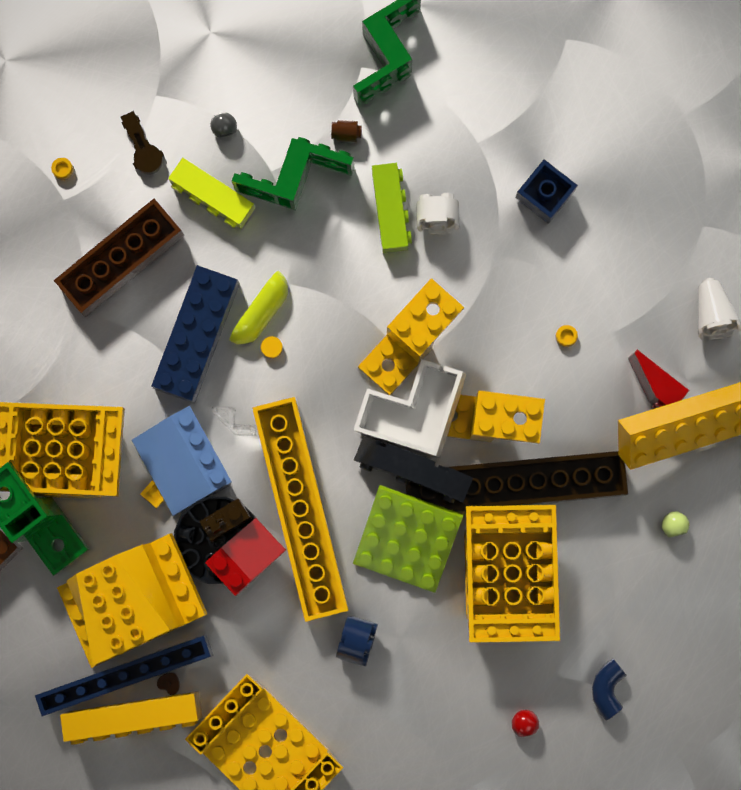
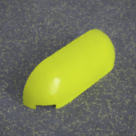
M280 271L275 272L267 281L235 326L229 341L235 344H247L254 342L261 335L288 295V283Z

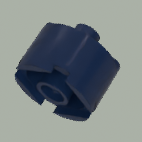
M348 615L336 658L366 667L369 658L368 653L372 649L375 638L372 636H375L378 624Z

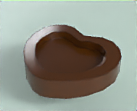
M172 672L160 676L157 680V687L160 690H166L170 695L176 694L180 688L177 674Z

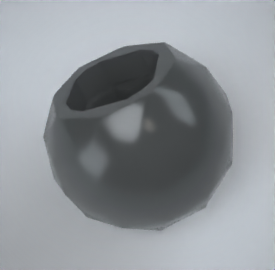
M219 112L211 119L210 127L215 136L225 137L236 132L237 121L230 113Z

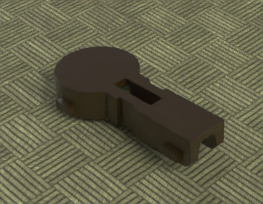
M134 111L121 116V123L124 129L127 130L131 141L133 140L135 144L134 148L136 151L133 157L135 169L144 174L158 172L163 164L164 154L162 150L149 144L148 140L145 139V133L139 123L141 121Z

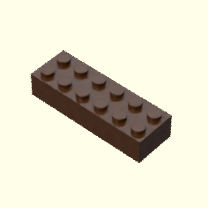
M153 198L53 281L79 312L86 317L184 237V234L155 198Z

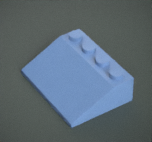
M190 406L169 416L132 439L137 452L172 516L188 509L193 503L229 487L232 483Z

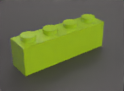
M397 162L373 165L372 177L382 252L408 250V244H412L411 231H406L405 223H409L408 210H403L406 194L405 189L401 190L400 182L403 181L402 168L398 169Z

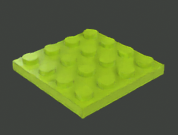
M379 485L353 564L436 593L464 514Z

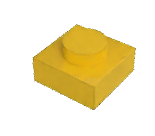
M153 480L140 493L156 509L164 501Z

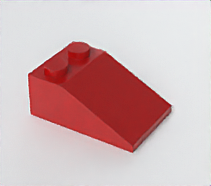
M638 349L628 358L649 403L652 404V409L681 401L690 391Z
M255 518L210 557L205 564L235 596H238L280 557L286 549Z

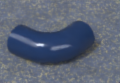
M613 658L598 671L592 685L593 701L599 713L606 721L623 708L614 695V688L619 681L627 676Z

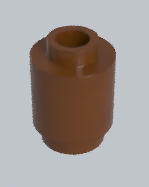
M337 120V122H332L331 139H336V141L357 142V138H361L362 125H358V121Z

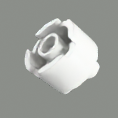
M443 193L441 196L433 197L430 194L420 195L419 201L416 203L417 230L422 232L423 229H427L429 234H448L451 228L458 230L460 227L459 201L454 199V194Z

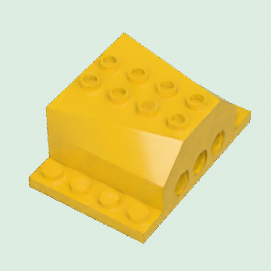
M0 402V468L7 462H11L35 496L83 499L102 498V496L118 497L125 408ZM6 487L0 490V492H10Z
M556 505L466 506L464 550L466 619H468L469 642L560 641Z
M172 533L151 543L142 544L114 555L75 574L67 580V583L57 587L91 668L207 615V611Z

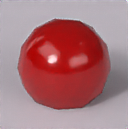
M521 710L512 719V729L519 737L531 736L539 729V719L534 712Z

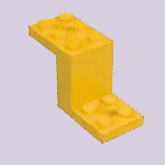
M431 278L387 326V335L360 363L358 368L383 391L391 395L419 365L421 359L423 360L433 349L434 341L461 313L464 306ZM436 304L439 307V313L436 315L428 314L426 310L428 305ZM385 360H391L394 362L395 367L391 371H385L382 368V363Z
M480 390L476 396L460 395L455 410L457 412V419L452 421L447 437L489 443L494 438L539 444L545 399ZM516 413H523L526 416L524 424L518 425L514 422V415Z

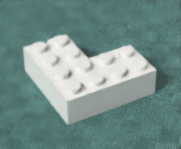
M421 359L408 401L371 389L366 390L354 431L440 458L467 375L462 371L446 366L443 368L439 364Z

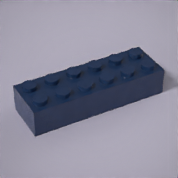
M199 265L196 266L151 387L195 404L240 285L238 279Z

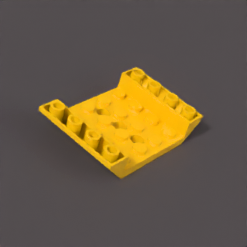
M248 674L238 682L185 738L200 755L203 753L239 790H323L343 769V766L333 754L267 689ZM277 729H284L287 733L286 740H276L275 731ZM268 745L272 750L271 756L262 757L259 753L260 747ZM248 761L254 762L256 765V771L252 774H248L244 770V764Z

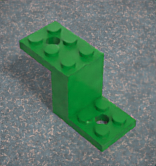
M396 0L362 21L363 36L383 68L353 85V95L358 105L370 102L377 93H384L391 89L392 84L395 82H402L410 77V73H412V58L393 29L398 27L402 20L407 17L409 19L413 18L419 13L421 0Z
M298 137V139L292 138L276 186L273 185V182L266 179H261V181L252 179V175L243 172L240 175L234 173L232 184L236 192L296 211L312 163L352 176L354 157H351L350 153L339 150V152L330 150L331 148L324 144H318V146L310 144L309 140Z
M7 462L0 468V490L6 487L10 491L8 499L3 500L0 497V528L11 543L28 541L53 576L60 573L90 550L52 497L36 498L11 462ZM56 539L63 541L64 548L62 551H57L54 548Z

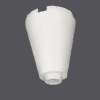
M714 278L704 279L698 286V336L702 340H704L703 336H708L709 340L730 337L733 335V330L738 329V332L741 330V322L720 281Z

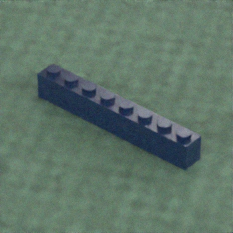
M204 635L37 694L35 698L41 716H45L214 655L208 637Z

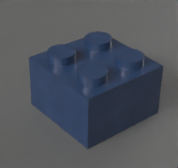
M543 159L517 191L515 198L549 224L575 192L578 185Z

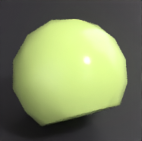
M672 511L664 516L662 530L668 537L686 534L689 530V520L684 514Z

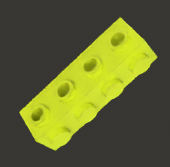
M183 157L168 178L172 184V189L180 194L185 192L189 195L188 199L197 205L202 203L213 216L217 217L219 214L225 218L224 222L232 228L237 226L242 229L255 210L254 203Z

